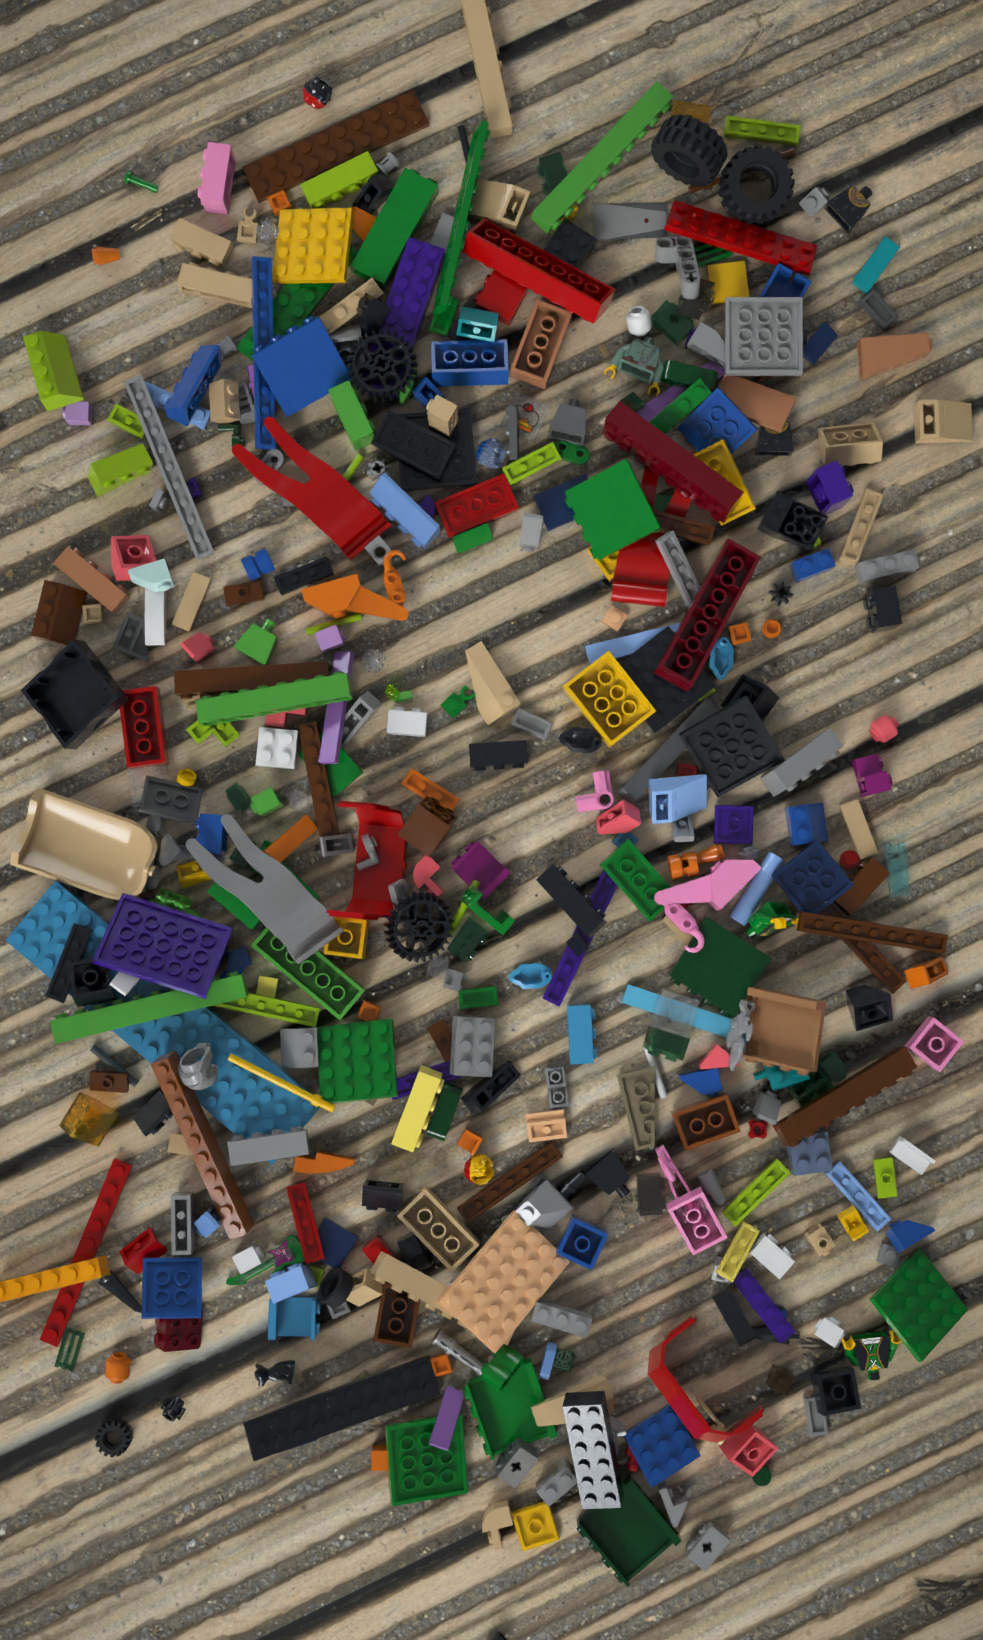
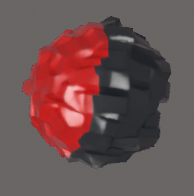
M318 77L310 79L304 83V102L315 109L324 108L327 102L331 100L333 88Z

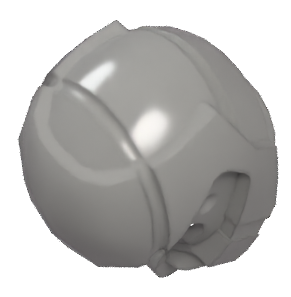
M198 1043L197 1046L188 1050L181 1057L178 1074L184 1086L193 1090H203L215 1084L218 1078L217 1064H210L213 1056L210 1043ZM203 1055L199 1061L193 1063L198 1056Z

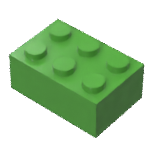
M348 380L329 389L331 401L354 450L357 451L370 445L376 434V429L372 420H367L369 418L367 409L363 402L359 403L361 399L358 390L355 389V385L351 386Z

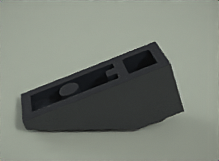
M509 1060L493 1071L492 1077H485L461 1097V1100L471 1113H482L521 1075Z

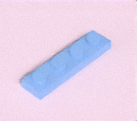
M145 381L155 408L166 412L164 408L165 403L173 394ZM199 406L189 424L205 431L210 421V411Z

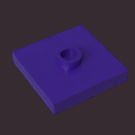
M715 805L713 843L753 845L754 806Z

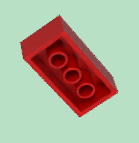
M152 686L123 690L129 698L120 708L127 768L136 769L169 764L160 688Z

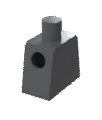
M572 398L569 400L568 405H559L550 424L548 438L583 446L586 434V409L579 407L580 401L578 399Z

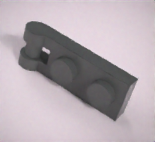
M509 405L505 409L506 415L509 416V425H506V436H509L506 454L510 456V460H518L519 409L516 405Z

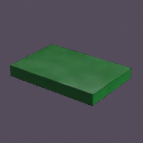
M342 746L338 764H326L332 796L336 797L364 773ZM301 750L297 754L305 762L303 750Z

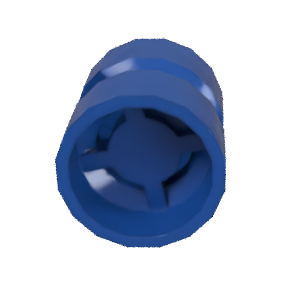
M265 547L256 551L255 557L249 555L241 558V562L251 581L258 579L261 576V572L268 574L275 571V567Z

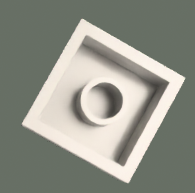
M259 727L256 766L296 770L300 738L299 731Z

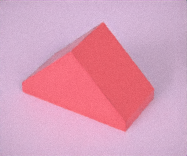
M715 1043L698 1063V1068L729 1067L730 1054Z

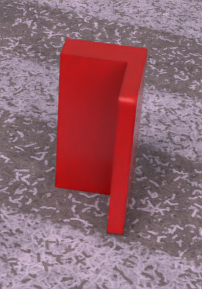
M149 1227L119 1252L124 1264L135 1273L140 1274L143 1271V1258H160L168 1249L158 1241L154 1230Z

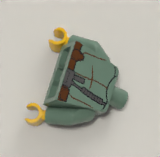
M645 337L643 341L634 339L631 344L628 343L619 348L611 361V367L605 369V376L608 371H613L614 373L611 376V380L616 377L615 369L618 367L617 371L649 384L653 381V385L648 388L647 393L650 395L651 388H655L657 391L656 397L660 392L658 384L661 383L660 379L664 363L662 357L659 356L660 349L653 346L654 339L651 337Z

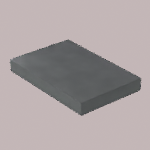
M146 775L138 812L196 825L203 788L183 786L178 782Z

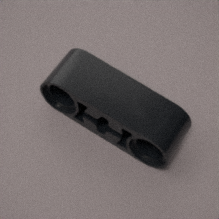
M729 1287L712 1296L740 1347L757 1338Z

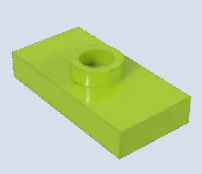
M893 1158L872 1159L877 1198L897 1197Z

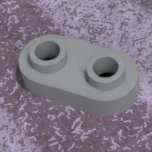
M277 449L269 450L261 461L279 472L284 464V456ZM274 457L278 458L277 463H272ZM255 478V480H256L259 484L264 485V484L261 483L257 478Z

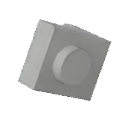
M815 187L799 204L809 217L812 218L827 204L831 195L824 187Z

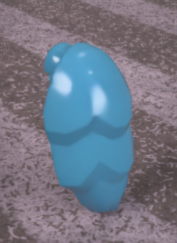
M725 636L718 638L709 655V668L712 670L714 677L719 680H723L729 670L733 668L734 649Z
M540 963L520 964L518 968L509 974V980L519 985L522 989H538L548 984L553 974L549 967Z

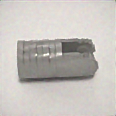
M710 1169L699 1174L698 1179L702 1184L705 1194L711 1200V1204L723 1205L725 1197L714 1170Z

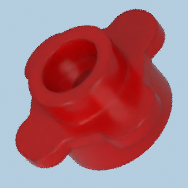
M751 1119L748 1122L750 1126L748 1136L750 1138L765 1139L767 1137L766 1126L768 1124L765 1120L755 1121Z

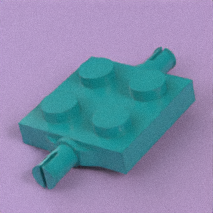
M763 1065L764 1070L753 1073L755 1081L766 1077L773 1091L810 1079L809 1075L797 1074V1070H780V1066L774 1065V1067Z

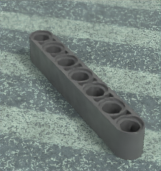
M707 697L617 793L633 805L649 788V779H657L686 748L679 733L721 709Z

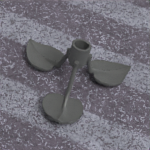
M149 814L146 828L154 836L162 839L159 860L156 861L154 859L153 863L156 866L153 877H148L145 884L147 890L151 892L156 888L160 880V864L167 866L171 862H176V860L189 861L191 854L185 845H179L175 841L172 834L160 835L162 817Z

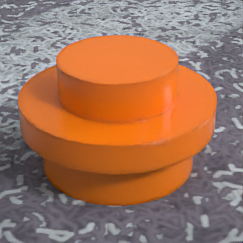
M769 619L762 625V632L767 638H775L781 632V625L777 620Z

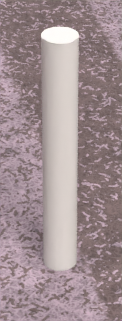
M644 1042L642 1045L649 1066H655V1084L661 1099L665 1098L668 1095L650 1042Z

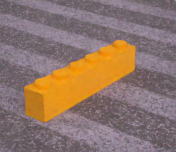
M104 1255L0 1281V1302L110 1275L107 1256Z

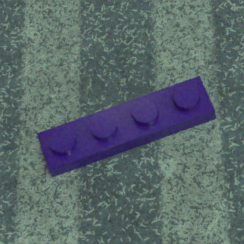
M745 1268L738 1273L733 1283L781 1344L796 1331L749 1270Z

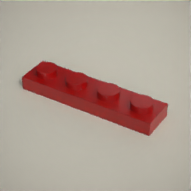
M305 1182L286 1187L305 1264L325 1259Z

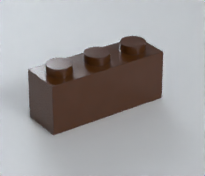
M873 857L864 858L859 863V869L856 873L852 872L848 875L854 886L834 901L848 916H852L890 874Z

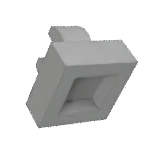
M448 968L443 987L459 992V989H465V986L460 985L462 979H468V977L463 975V972Z

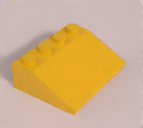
M610 651L603 654L563 685L562 688L594 730L600 734L602 740L609 748L656 712Z

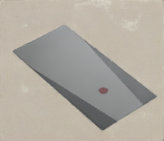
M666 203L593 204V235L596 240L667 237V231L664 230L666 225Z

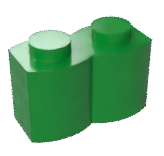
M505 1344L496 1353H493L494 1358L490 1362L487 1361L481 1368L482 1379L499 1392L506 1387L524 1362L522 1355Z

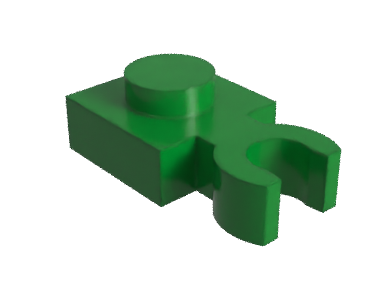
M467 685L461 689L459 696L454 692L440 705L452 719L456 718L467 707L464 702L472 700L475 696L474 693L470 696L464 694L465 690L468 689Z

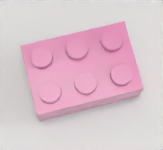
M208 142L207 149H204L203 152L205 166L201 168L202 186L198 187V198L201 199V205H203L205 212L228 215L236 159L231 145Z

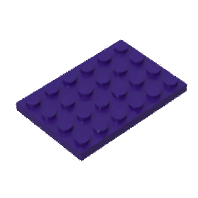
M122 893L94 956L93 964L206 999L232 935L233 928Z

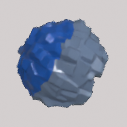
M490 438L482 441L478 445V450H476L479 463L486 465L489 469L500 468L506 459V449H504V445L498 439Z

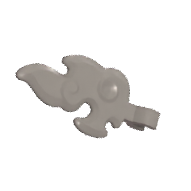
M742 999L739 1003L741 1013L731 1019L730 1030L726 1038V1048L729 1050L732 1047L729 1057L731 1071L735 1070V1066L743 1055V1048L745 1046V1041L742 1038L743 1033L746 1034V1041L751 1039L753 1033V1024L749 1025L748 1023L751 1020L749 1015L755 1009V1003Z

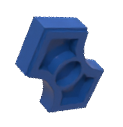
M246 946L227 953L228 965L225 971L219 975V978H227L226 974L236 971L240 975L248 966L252 965Z

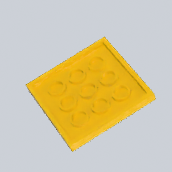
M352 208L281 209L272 282L274 284L346 283L354 210Z

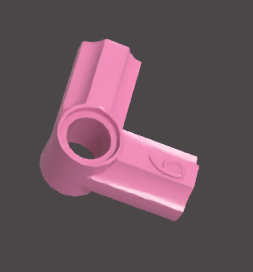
M609 770L593 773L596 793L575 796L578 813L601 809L608 810L613 806L614 797ZM602 796L610 797L611 801L608 805L600 803Z

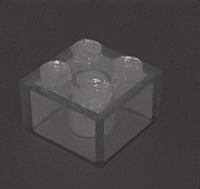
M660 988L649 1025L689 1038L700 1001Z

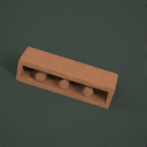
M67 546L53 564L116 615L130 598L126 595L128 590L120 584L114 585L111 582L113 578L105 571L102 574L97 571L98 566L90 559L86 562L82 558L84 554L77 548L72 550Z

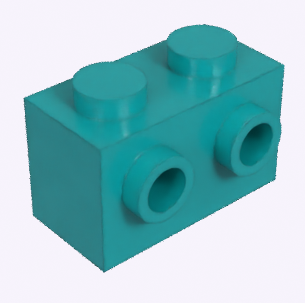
M461 306L456 335L494 342L499 313Z

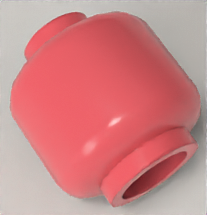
M882 715L871 722L869 733L876 742L886 743L897 736L899 724L894 717L890 718L887 715Z

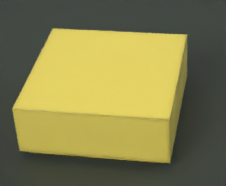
M259 976L256 994L276 998L279 978Z

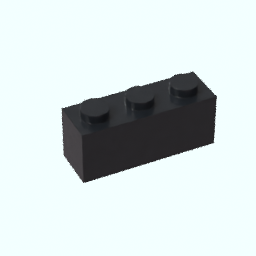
M526 740L469 744L470 768H474V771H486V767H493L494 770H503L505 766L513 765V769L524 768V765L528 764Z

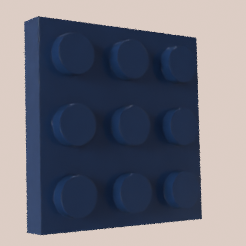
M815 840L771 875L800 911L817 914L854 886L852 881L818 840Z

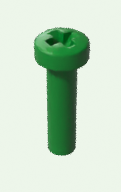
M128 170L126 172L125 184L133 183L154 193L158 192L159 186L134 176L132 171Z

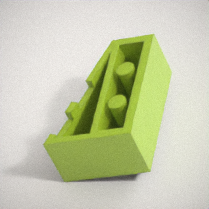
M142 443L90 463L88 479L97 497H100L139 476L149 474L153 462Z

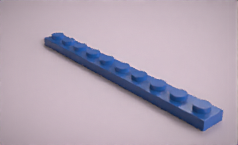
M252 256L253 348L260 344L267 345L270 343L269 339L273 337L271 257ZM253 359L255 449L274 450L276 448L275 439L265 427L264 420L267 417L275 419V397Z

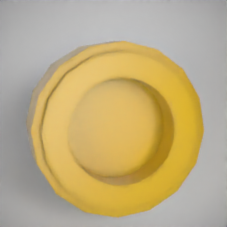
M181 769L178 771L176 782L183 786H194L197 775L190 769Z

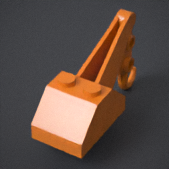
M391 550L384 557L383 581L389 600L362 587L358 574L301 589L304 601L335 619L345 617V613L356 612L405 621L409 617L408 610L403 606L406 595L401 577L392 566L391 558L394 555H399L402 560H406V557L399 550Z

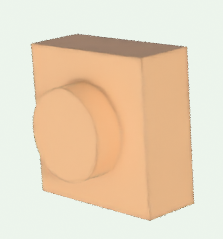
M612 605L601 622L618 632L628 615Z

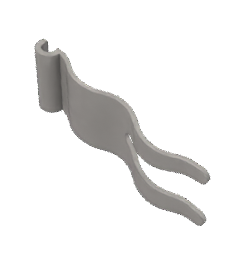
M224 814L221 817V823L244 859L263 876V880L260 883H256L223 865L196 839L191 838L186 841L185 846L204 872L218 885L246 904L255 916L286 946L296 963H302L344 932L343 928L339 927L335 922L334 916H329V913H326L328 909L318 902L285 866L260 850L248 838L230 814Z

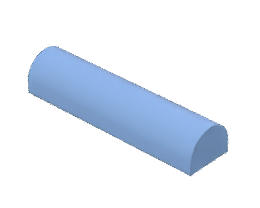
M771 852L767 853L760 864L762 869L750 880L728 917L742 926H746L748 918L753 915L774 881L771 875L784 865L785 861Z

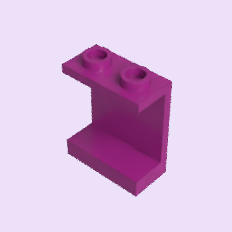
M472 841L464 849L466 853L462 857L458 855L451 862L453 865L451 869L469 887L473 880L480 882L478 890L483 893L480 898L485 900L510 872L478 841L476 843Z

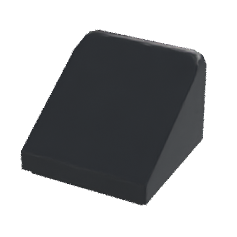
M578 933L566 941V944L576 956H580L589 949V946Z

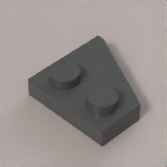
M127 612L113 648L148 662V646L145 645V619Z

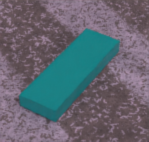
M885 236L851 284L867 294L900 249V246Z

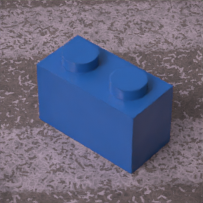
M828 548L793 561L790 568L796 583L832 570L836 564Z

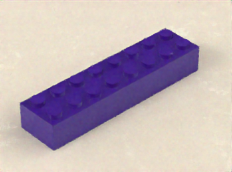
M411 237L408 238L386 303L391 309L380 327L383 334H386L389 329L390 336H393L395 332H397V339L403 336V343L406 341L410 342L408 348H415L445 258L444 248ZM381 342L385 351L395 346L390 343ZM373 345L370 352H376L378 347ZM399 353L394 358L402 360L404 355ZM382 363L379 364V366L385 368V365H383ZM407 365L396 371L400 380L405 375ZM364 371L361 377L367 378L370 372ZM389 379L386 382L389 386H393L396 383L394 379ZM380 380L369 385L376 389H384Z

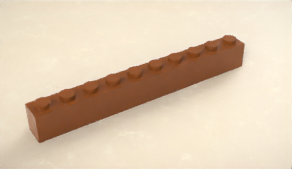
M177 1051L161 1055L150 1065L229 1239L245 1235L254 1226V1222L195 1091L184 1086L178 1074L180 1058Z

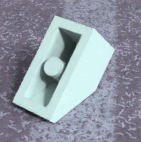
M165 558L128 569L133 583L153 592H163L174 587Z

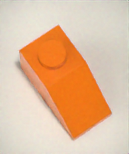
M943 956L904 970L906 980L911 989L931 984L949 974Z

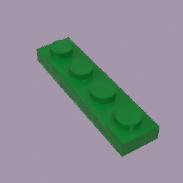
M698 378L653 417L649 423L666 434L710 396L712 392Z

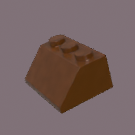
M44 580L31 636L65 646L73 639H76L82 614V605H84L87 592L65 584Z

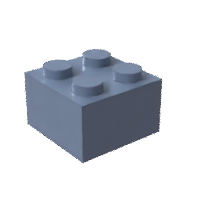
M819 1129L815 1135L802 1138V1142L795 1147L787 1146L790 1172L794 1176L833 1171L827 1131Z

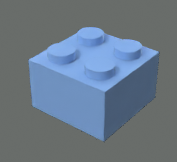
M297 1263L287 1267L288 1272L282 1270L269 1275L270 1279L266 1280L265 1283L273 1304L318 1286L310 1264Z

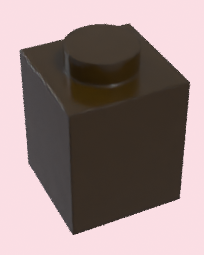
M772 1364L766 1383L770 1389L788 1395L794 1375L790 1370Z

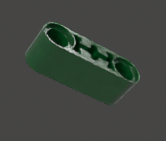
M666 360L660 380L663 383L687 389L700 378L713 393L718 373L713 370Z
M445 1082L428 1127L427 1136L445 1141L463 1088Z

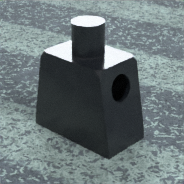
M611 1149L585 1170L587 1177L606 1194L610 1195L616 1191L621 1198H624L630 1193V1190L624 1184L629 1180V1176L614 1149Z

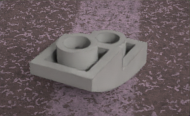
M564 1066L545 1069L550 1109L569 1107Z

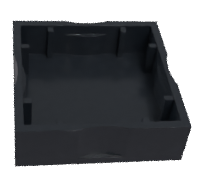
M75 639L54 657L48 667L39 672L21 689L34 709L45 719L49 729L64 749L76 750L129 700L87 643Z

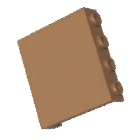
M748 987L747 995L753 996L752 1002L755 1003V1009L751 1012V1020L749 1021V1025L753 1024V1033L751 1039L746 1043V1050L742 1057L746 1058L747 1062L757 1063V1061L763 1062L762 1065L768 1067L777 1065L780 1066V1070L784 1071L797 1070V1074L809 1075L810 1072H817L826 1001L761 987Z

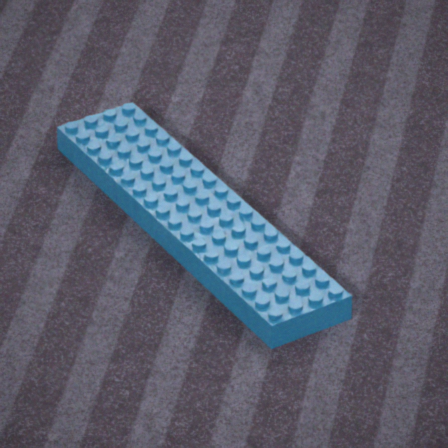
M55 881L5 941L52 979L73 924L76 923L93 930L82 960L94 958L109 921L64 883ZM112 970L113 977H115L119 971ZM140 979L126 996L116 990V999H124V1002L132 1001L131 997L143 994L145 998L151 996L150 992L162 990V993L170 992L169 987ZM70 988V991H69V993H68V994L71 995V996H72V988ZM113 1001L86 1005L84 1007L88 1011L94 1010L93 1006L104 1003L105 1007L113 1006ZM210 1006L112 1030L150 1063L159 1056L175 1050L181 1059L188 1050L197 1046L198 1043H210L213 1054L210 1064H217L218 1078L214 1085L203 1090L194 1091L200 1105L235 1135H244V1138L252 1137L251 1134L256 1132H263V1135L271 1134V1130L283 1129V1132L291 1131L290 1128L295 1126H302L303 1129L320 1108V1106L315 1107L310 1104V1101L228 1061V1057L232 1053L313 1094ZM203 1055L198 1056L193 1063L199 1061ZM277 1159L267 1160V1162L273 1165Z

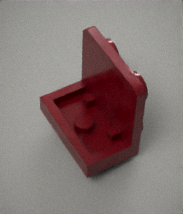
M201 1312V1318L155 1319V1324L157 1325L154 1335L155 1347L163 1352L199 1349L201 1346L203 1312Z

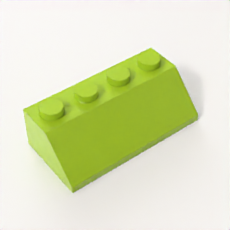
M38 331L23 336L39 397L46 410L52 411L84 400L66 336L46 331Z

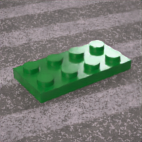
M626 839L599 864L648 921L651 922L665 908L654 901V895L658 891L671 887L629 839Z

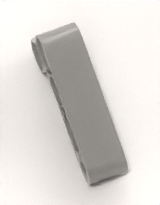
M669 236L657 239L656 261L659 263H675L683 297L686 299L697 298L699 296L700 274L692 239L684 236Z

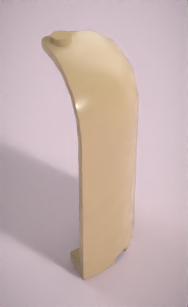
M37 788L30 799L25 820L29 822L25 832L21 831L11 851L10 865L116 900L120 899L122 893L134 897L140 894L148 877H153L156 866L153 863L157 844L154 835L145 826L131 819L41 788Z

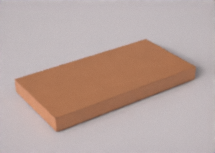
M724 374L718 386L751 422L778 432H782L796 402V397L738 376H725Z

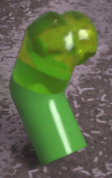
M388 684L385 687L386 696L394 702L413 699L411 690L400 692L393 684Z

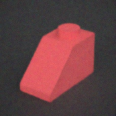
M201 632L180 644L198 664L216 649L212 645L214 643L213 639L208 634L203 635Z
M623 799L596 818L597 833H628L641 824L640 809Z

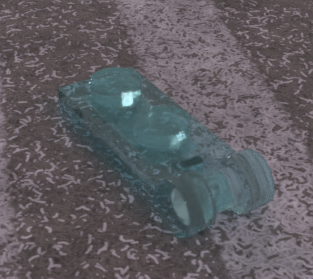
M902 842L897 845L884 844L886 867L890 872L887 876L889 897L910 896L905 843ZM898 852L899 858L893 859V853Z

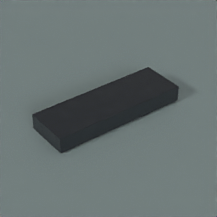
M326 556L276 576L274 579L281 596L333 576L334 572Z

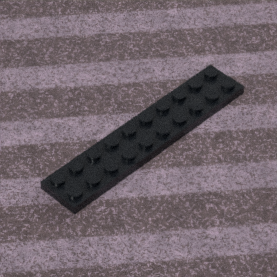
M427 1355L243 1420L252 1460H260L439 1395L440 1390L430 1356Z

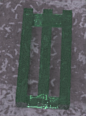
M68 1327L65 1329L54 1367H62L64 1370L69 1369L71 1372L75 1370L85 1332ZM69 1333H72L64 1362H61ZM76 1335H78V1343L75 1349L72 1363L70 1365L68 1364V1361L70 1358V1354L73 1348Z

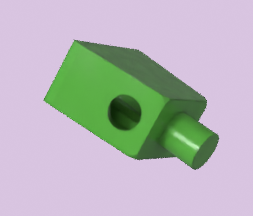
M267 618L262 627L253 623L237 641L234 648L262 665H269L278 638L271 634L276 623Z

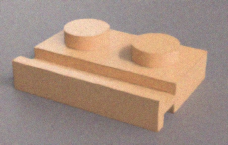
M564 1109L525 1114L529 1142L567 1138Z

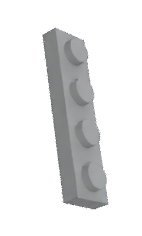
M668 531L655 542L686 606H690L700 586L674 531Z

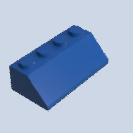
M507 339L494 340V342L484 340L431 341L432 383L435 387L508 385Z
M200 346L198 351L192 354L189 367H185L182 373L183 378L180 383H176L173 396L168 398L164 408L168 418L185 426L189 425L209 389V383L213 382L222 365L220 346Z

